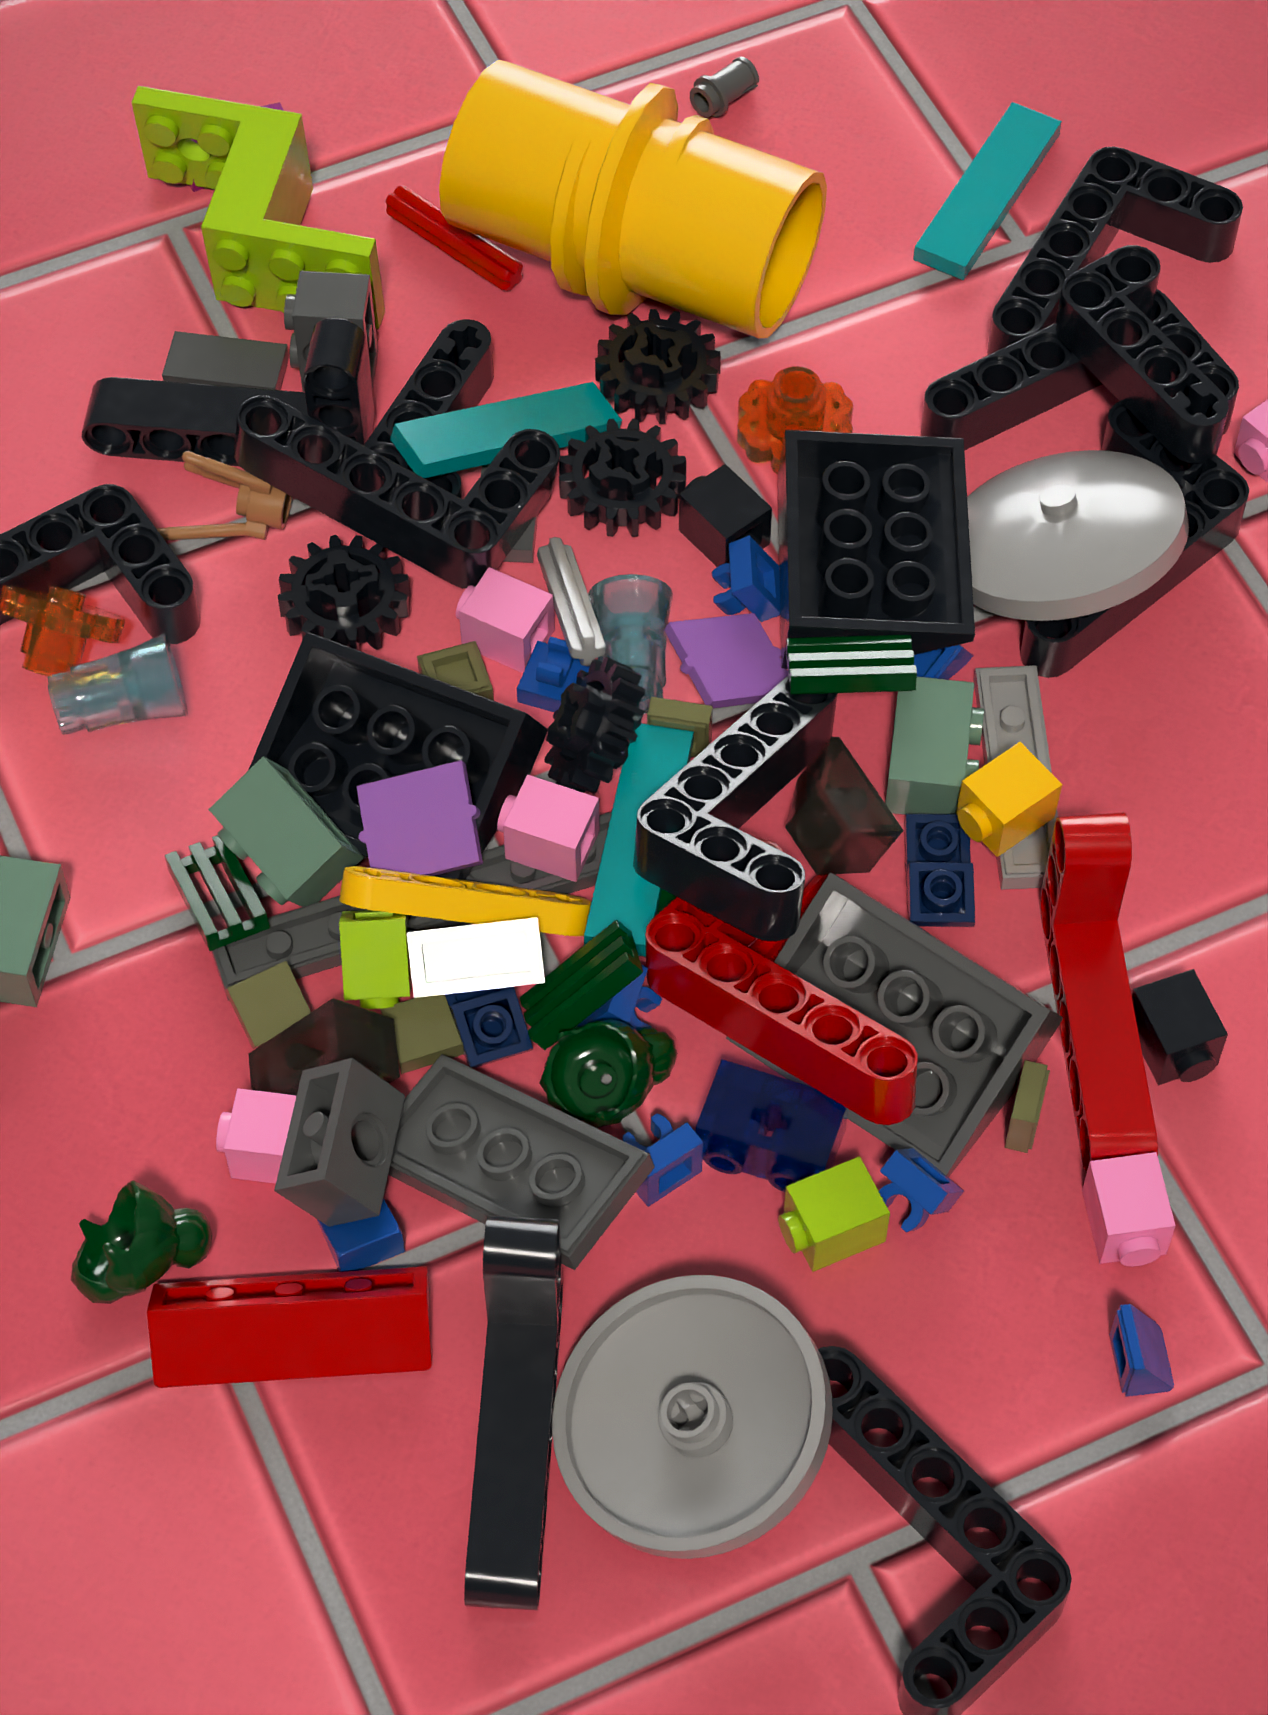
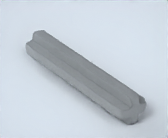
M549 538V544L538 549V561L550 594H553L554 609L570 656L579 659L581 665L590 666L592 660L604 656L606 645L572 547L563 545L561 538Z

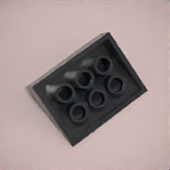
M785 430L778 469L781 668L788 669L786 638L911 635L914 655L973 642L975 623L964 438Z
M306 631L249 769L263 756L286 768L364 857L368 858L366 844L359 840V833L364 829L356 786L462 760L466 764L472 803L480 810V816L475 820L482 854L497 831V822L505 799L508 795L517 797L527 774L530 775L548 729L525 712ZM474 866L435 876L465 880Z

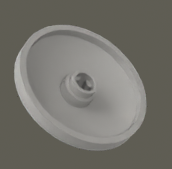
M1104 450L1072 451L1044 456L1014 466L996 475L967 497L973 604L985 611L1008 618L1049 621L1090 615L1134 598L1158 582L1173 567L1184 550L1189 533V521L1180 486L1167 471L1155 463L1134 455Z
M690 1275L662 1280L633 1292L610 1307L592 1324L575 1346L560 1377L554 1400L552 1436L557 1463L565 1484L576 1502L599 1526L620 1542L636 1550L667 1558L693 1559L723 1554L758 1539L774 1528L789 1515L812 1485L825 1457L831 1434L833 1407L830 1380L822 1356L808 1332L784 1305L763 1290L742 1281L714 1275Z

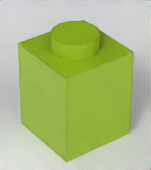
M373 910L342 911L339 931L344 1000H359L360 1007L365 1009H382L394 1007L395 1004L399 1003L398 997H410L412 976L407 932H409L408 915Z
M859 1156L786 1186L784 1214L778 1216V1222L784 1240L791 1252L795 1254L802 1251L812 1272L886 1242L890 1212Z

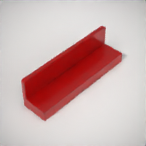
M428 1266L153 1284L147 1308L154 1385L158 1388L427 1371L432 1366Z

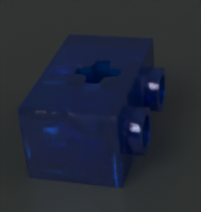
M722 1059L696 1125V1134L703 1141L702 1160L711 1168L722 1173L739 1174L744 1172L766 1179L772 1186L785 1192L786 1186L833 1167L846 1131L848 1108L813 1087ZM768 1131H773L771 1137L766 1136Z

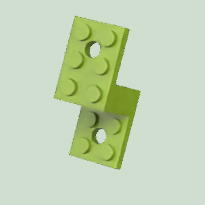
M143 86L137 87L132 100V107L148 178L159 179L170 184L182 183L192 185L194 179L195 186L215 190L201 225L216 300L225 301L239 307L253 306L284 313L286 295H296L300 271L370 275L375 327L376 329L380 328L385 313L376 239L301 226L313 191L302 114Z

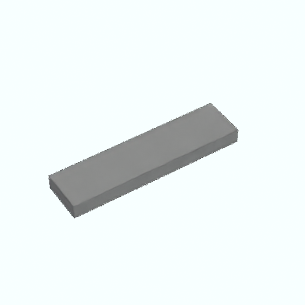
M1037 665L975 668L974 688L977 708H984L981 735L984 765L1018 742H1021L1052 773ZM1057 810L1054 819L997 857L1001 890L1042 888L1054 825L1058 817Z

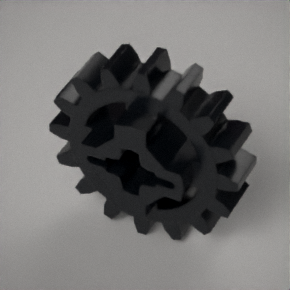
M650 309L649 320L641 321L633 313L628 314L627 328L624 329L621 326L612 324L609 326V340L598 341V357L595 358V379L600 381V392L605 398L614 397V410L618 413L625 411L629 407L634 408L635 419H638L639 422L646 417L647 413H656L659 424L666 423L668 412L675 411L683 420L689 418V404L704 409L707 406V393L717 392L721 353L715 350V336L713 333L701 335V322L697 319L689 322L686 326L681 324L680 312L674 311L668 320L660 319L657 309Z
M608 419L607 431L601 433L589 425L585 427V442L571 438L568 442V455L560 456L559 460L560 498L567 499L570 516L579 515L584 512V527L589 530L599 522L606 524L607 536L613 537L617 532L618 526H627L629 533L633 537L638 536L639 524L646 522L655 530L660 528L661 512L671 516H675L678 513L679 494L686 487L685 456H678V442L675 439L661 442V428L657 425L650 428L646 433L639 431L638 419H632L627 429H619L614 419ZM589 470V477L584 479L585 474ZM661 476L662 478L656 486V478Z
M337 535L330 536V548L323 550L311 542L307 544L309 558L306 560L291 556L289 559L291 574H280L279 585L281 594L277 595L280 615L285 617L287 632L290 636L301 633L303 640L307 631L359 651V644L367 642L376 650L382 648L380 636L382 632L394 636L399 634V618L408 617L410 613L408 601L410 588L408 574H402L401 559L398 556L386 559L385 547L378 543L369 550L364 549L362 536L356 535L352 539L350 546H342Z
M605 657L603 662L594 659L591 662L589 672L580 670L577 673L576 683H571L561 694L560 708L553 714L555 720L548 727L546 741L553 745L545 756V763L552 765L548 777L556 780V784L585 793V791L594 794L598 790L600 780L609 783L612 780L613 769H617L625 763L628 758L629 744L636 741L638 735L635 733V730L641 725V718L644 714V710L638 708L637 704L645 695V688L638 686L642 676L633 671V668L608 657Z

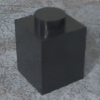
M726 464L707 476L695 478L679 494V531L716 567L730 563L729 543L750 535L762 549L770 544L772 507Z
M1194 969L1133 989L1132 1000L1142 1055L1158 1086L1179 1078L1182 1082H1192L1208 1075L1218 1066L1228 1033Z

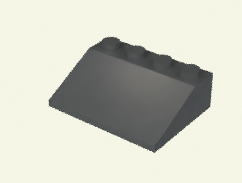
M830 872L800 919L797 931L789 937L774 963L902 1036L915 1047L918 1061L915 1109L912 1114L902 1122L892 1125H882L868 1121L731 1038L726 1037V1039L894 1150L914 1148L949 1178L1018 1088L1024 1061H1037L1063 1020V1017L854 885Z

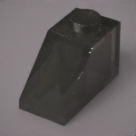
M830 737L797 779L785 828L817 875H829L830 872L833 874L869 873L904 830L841 738Z
M334 998L248 1054L251 1090L297 1096L303 1070L349 1058L355 1059L387 1083H391L400 1077L394 1019Z

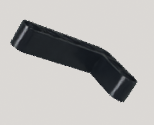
M1114 146L1097 150L1085 164L996 304L992 314L987 355L1055 324L1064 280L1077 270L1103 257L1119 230L1199 261L1213 263L1227 259L1234 249L1243 210L1242 200L1235 192L1228 188L1127 149Z
M1156 289L1153 309L1148 318L1227 398L1229 410L1223 434H1225L1230 426L1239 390V380L1234 371L1171 300L1159 289ZM1055 324L931 383L924 397L921 436L964 438L965 451L1103 383L1061 342L1056 334Z
M326 318L319 321L313 327L303 377L305 392L119 377L103 378L93 385L82 429V439L93 451L108 456L184 462L182 459L183 453L190 451L230 466H239L234 458L237 411L240 404L245 400L260 395L279 399L364 445L371 436L375 416L366 336L357 324L346 319Z
M258 395L248 398L240 404L236 416L234 458L242 469L443 580L461 588H467L470 585L476 586L489 567L495 570L498 569L548 501L552 493L560 457L557 442L546 432L537 429L518 431L509 438L465 498L461 499L274 397Z
M1120 401L1115 403L1109 411L1102 450L1121 452L1144 458L1163 468L1175 479L1183 493L1189 521L1187 542L1182 554L1173 567L1158 582L1134 598L1109 609L1076 618L1049 621L1026 620L1020 651L1021 661L1024 666L1037 665L1038 676L1058 677L1068 672L1233 542L1239 534L1249 494L1247 481L1242 475L1217 455L1203 463H1187L1179 460Z
M103 484L94 487L0 534V625L103 572L106 573L147 632L156 641L164 644H179L189 640L200 627V614L190 574L132 495L123 487L114 484Z
M787 676L642 803L637 812L633 861L636 873L646 881L752 937L763 941H780L794 935L800 922L805 869L792 856L739 830V828L829 746L832 739L838 693L790 694L789 677Z
M487 1216L483 1248V1281L488 1325L466 1557L464 1602L465 1606L538 1611L552 1447V1415L556 1395L563 1301L559 1219Z
M821 1347L818 1350L824 1361L829 1380L839 1382L848 1391V1393L841 1397L832 1398L833 1416L828 1444L976 1589L965 1602L910 1653L904 1663L897 1695L900 1710L904 1715H961L1057 1622L1063 1612L1070 1591L1072 1577L1069 1566L1064 1558L856 1355L841 1347ZM881 1428L894 1434L898 1442L892 1446L882 1448L869 1443L863 1434L871 1429ZM921 1478H935L945 1484L949 1493L942 1497H928L920 1493L913 1483ZM976 1527L987 1528L996 1534L1000 1544L989 1549L976 1547L967 1539L965 1532ZM1026 1578L1040 1579L1048 1585L1053 1596L1042 1601L1029 1599L1022 1594L1017 1582ZM974 1626L990 1627L999 1634L1003 1645L990 1650L978 1648L971 1643L966 1635V1631ZM922 1675H938L947 1681L951 1687L952 1694L937 1700L927 1698L919 1693L914 1681Z

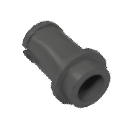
M742 56L737 57L732 63L712 76L703 75L696 79L694 88L690 91L691 104L697 113L703 117L722 116L727 111L728 104L758 86V72L750 60Z

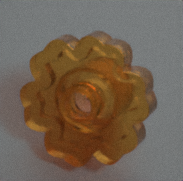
M788 367L777 372L772 382L761 379L753 381L748 388V392H745L739 398L737 442L745 450L749 460L755 463L770 461L773 471L778 474L785 430L853 433L851 424L853 402L845 395L842 386L838 383H822L814 371L805 367Z
M4 585L0 598V611L3 614L27 622L20 652L25 654L22 668L62 680H70L73 667H80L87 639L92 638L107 643H120L126 619L107 610L84 604L86 595L57 586H50L48 593L17 586Z

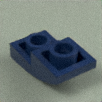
M906 814L904 837L909 921L917 926L974 927V868L970 856V837L962 829L958 816L956 814Z
M514 986L444 994L461 1037L464 1056L470 1068H476L533 1050Z

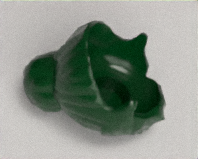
M602 1019L591 1022L585 1026L558 1034L557 1044L549 1052L539 1084L546 1092L548 1103L553 1108L597 1129L617 1124L644 1103L654 1085L662 1083L670 1076L678 1054L675 1041L666 1032L657 1031L653 1027L632 1028L626 1023L614 1019ZM610 1075L612 1077L611 1083L603 1084L601 1082L602 1077Z
M134 1180L128 1182L119 1191L108 1222L100 1226L86 1219L80 1221L79 1225L85 1240L72 1263L71 1281L92 1303L111 1304L125 1296L144 1292L148 1286L160 1279L172 1265L189 1269L207 1257L212 1241L210 1222L198 1210L190 1208L174 1209L162 1196Z

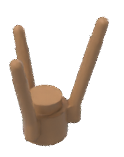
M186 451L182 455V459L185 462V470L239 489L236 513L237 515L246 516L247 521L245 523L178 526L156 529L164 540L249 536L265 540L269 527L281 530L285 528L290 514L292 496L246 471Z

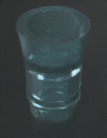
M626 574L609 577L596 583L588 593L606 645L604 656L598 657V660L603 662L604 658L608 657L633 668V671L641 674L642 677L638 686L645 688V695L637 704V707L644 710L645 714L648 713L651 697L663 698V687L666 684L667 635L664 629L669 622L673 592L665 582L646 575Z
M166 633L101 659L71 666L70 672L57 673L47 677L52 707L63 735L75 733L85 728L88 732L132 722L188 716L181 678Z

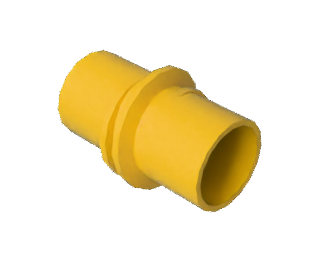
M497 60L481 73L471 87L453 123L443 157L439 194L440 209L448 224L550 261L551 269L559 287L572 293L589 296L599 311L611 315H627L647 298L753 337L768 338L782 324L794 304L808 273L824 219L827 184L822 172L714 135L712 125L707 118L693 115L685 118L682 123L678 122L679 107L675 90L667 86L649 83L634 98L630 105L520 65Z

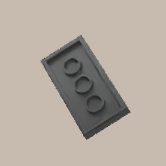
M441 1054L404 1099L388 1175L485 1225L487 1216L559 1219L562 1264L575 1270L655 1166L649 1153Z

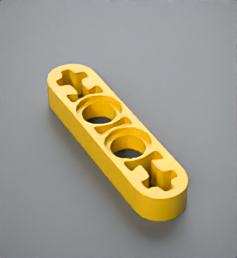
M360 866L344 868L339 898L341 903L361 909L473 924L538 917L540 932L565 936H584L591 901L569 894Z

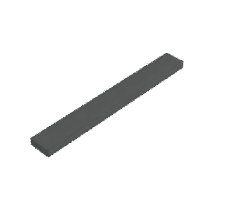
M612 812L599 815L600 832L577 882L505 859L504 845L483 851V864L474 866L465 880L570 894L595 886ZM340 896L269 917L270 929L211 951L224 990L284 961H287L295 980L342 965L339 931L342 911L367 909L343 904L339 901ZM408 915L409 932L473 924Z

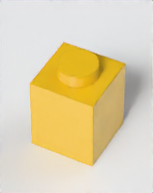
M1018 742L962 780L956 815L965 833L976 842L982 841L998 857L1055 818L1062 783L1021 742Z

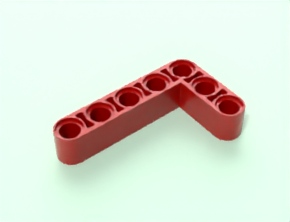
M1124 812L1057 817L1041 889L1042 928L1057 1014L1063 1017L1059 1028L1081 1158L1086 1174L1090 1161L1157 1152L1158 1156L1156 1125L1118 924V917L1132 862L1131 831L1128 817Z
M759 839L765 842L766 844L784 852L783 849L780 848L777 844L770 842L768 840ZM678 897L647 925L645 934L646 967L648 968L647 982L657 995L868 1121L876 1124L892 1125L910 1117L915 1109L918 1054L915 1047L908 1040L748 948L756 939L755 937Z

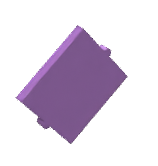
M755 613L669 622L664 629L682 662L680 666L681 671L689 674L705 705L721 708L757 703L788 676L787 669L781 668V650L773 646Z
M460 760L356 786L364 829L359 833V840L366 844L370 868L435 876L483 864L475 820L480 816V810L472 803L464 761Z

